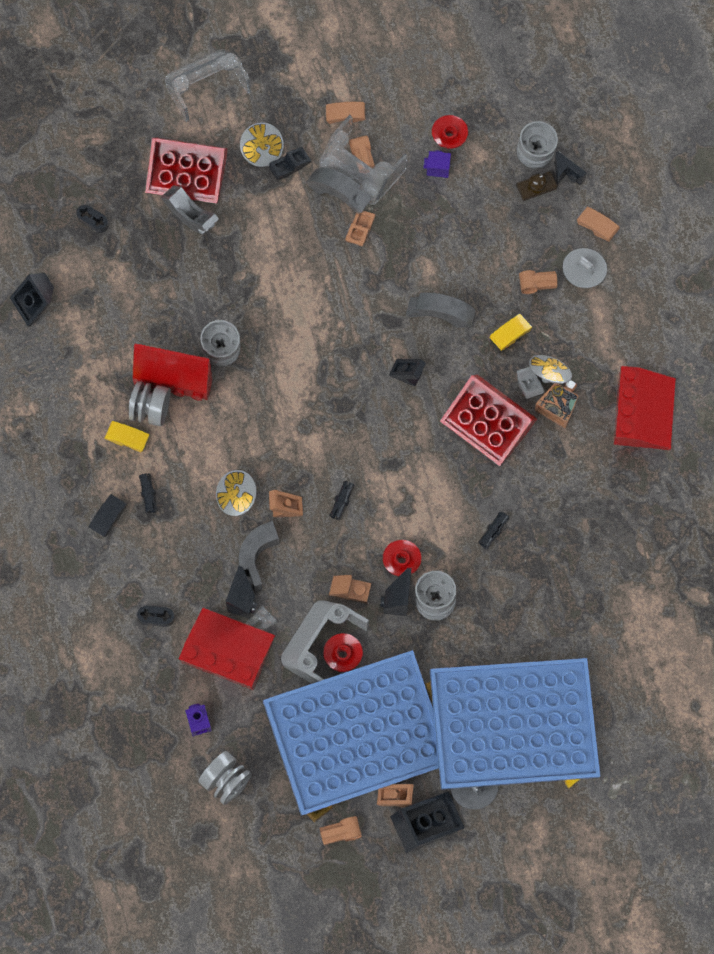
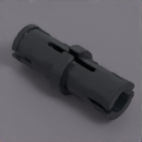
M151 474L139 475L142 490L140 494L144 500L145 513L157 512L156 491L153 489Z
M343 481V485L339 494L335 496V503L329 514L332 519L337 517L336 520H341L343 511L349 504L348 499L355 487L353 483L349 482L347 484L348 481Z
M499 511L494 521L488 524L487 531L478 541L483 548L489 549L494 539L500 536L502 528L510 519L509 516Z

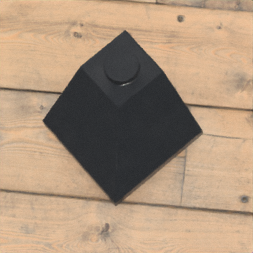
M45 273L29 274L9 297L28 327L36 321L50 304L54 286Z
M238 566L226 599L227 612L250 619L251 614H255L258 603H256L255 594L243 567Z
M407 568L386 589L385 596H381L380 607L384 608L383 614L407 616L412 568Z

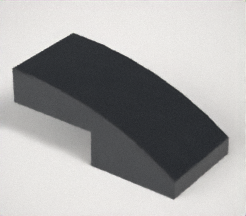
M299 147L287 152L285 157L270 162L269 168L278 181L311 163V159L304 148Z
M110 494L88 527L106 537L115 521L119 520L127 503Z

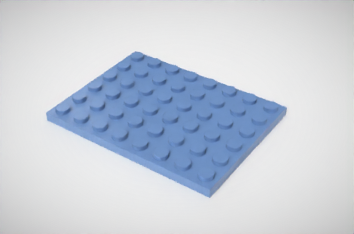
M413 650L263 700L301 816L439 768L434 711Z
M587 658L430 669L441 790L600 777Z

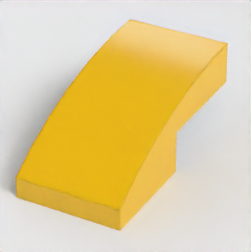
M519 314L502 325L489 338L502 351L514 344L519 337L530 332L532 326Z
M111 421L104 439L119 446L125 445L141 453L149 434L125 424Z

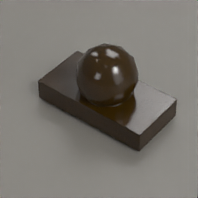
M551 171L543 174H533L529 179L516 184L523 201L554 191L558 187Z

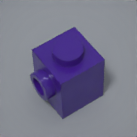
M439 150L429 151L428 158L425 157L424 169H427V176L448 178L451 153H443Z
M194 704L189 706V709L185 710L192 736L211 732L205 705Z

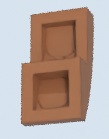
M339 102L326 105V121L329 124L341 121L353 123L366 120L364 102Z
M589 207L577 219L579 225L592 230L595 236L606 241H610L620 229L612 220Z
M364 210L360 214L356 213L345 241L363 247L376 217L375 214Z

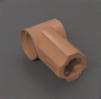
M368 136L350 139L351 152L353 156L355 155L359 172L365 174L374 170L375 165L370 152L371 146Z
M526 270L519 273L521 292L523 294H532L537 292V290L557 288V274L555 271L535 273V271Z
M356 816L319 828L324 845L343 840L352 841L362 837Z

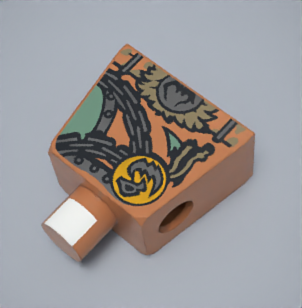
M571 380L565 383L564 386L554 383L537 401L535 411L566 428L578 399V395L573 393L577 387L576 383Z

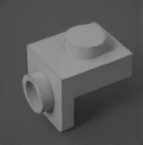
M530 367L517 371L518 385L526 399L544 393L543 386Z

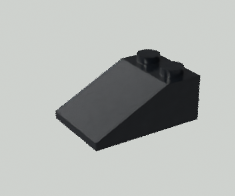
M449 792L402 808L390 816L406 853L422 848L465 828Z

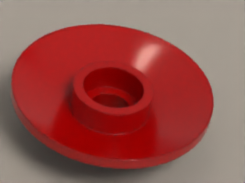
M445 115L437 119L433 124L432 137L439 146L454 149L466 141L468 127L461 118L454 115Z
M396 540L385 548L383 564L392 575L399 577L407 568H412V575L420 567L421 552L411 541ZM404 558L406 561L400 563L398 560Z
M342 633L332 636L326 642L323 654L325 662L330 668L338 672H348L360 664L363 649L357 638L350 634ZM346 652L347 656L342 658L339 654Z

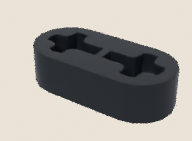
M88 205L78 207L76 215L82 224L97 233H103L108 229L109 224L105 215ZM88 212L89 217L86 215L82 217L81 213ZM96 221L99 222V223H100L101 221H103V224H104V225H103V226H102V225L97 226Z
M143 606L137 612L138 620L143 625L169 627L175 620L173 611L167 607ZM145 611H149V615H154V617L149 616L147 620H144V617L141 615L145 614ZM165 613H168L169 617L171 618H167V621H163V618L158 616H164Z

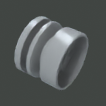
M534 121L527 124L521 130L516 148L517 157L520 162L533 169L543 168L548 165L553 159L558 143L555 129L542 121Z
M215 320L203 328L200 341L201 352L204 358L210 359L211 365L225 367L237 360L240 354V334L232 323L226 320ZM222 344H224V348H217V345L221 346Z
M137 381L130 396L129 420L135 421L138 417V421L143 422L146 415H148L149 424L163 426L170 403V388L157 385L153 393H151L150 383H146L144 387L143 382Z
M430 571L424 573L418 579L415 586L418 612L430 620H442L453 612L456 606V585L447 573Z
M224 751L215 758L199 779V783L207 791L218 787L214 797L216 799L221 797L220 802L223 805L235 799L244 790L252 776L249 770L244 771L245 767L243 765L233 769L236 759L227 751Z

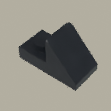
M557 151L554 160L557 184L567 175L572 182H577L581 185L586 179L587 172Z
M396 359L389 376L411 386H416L426 363L422 359Z

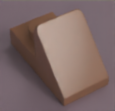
M278 490L269 491L270 510L273 511V517L303 515L302 497Z
M352 575L333 576L329 595L367 604L371 583L354 580Z
M394 784L378 789L377 805L399 806L401 808L410 806L412 804L414 785Z

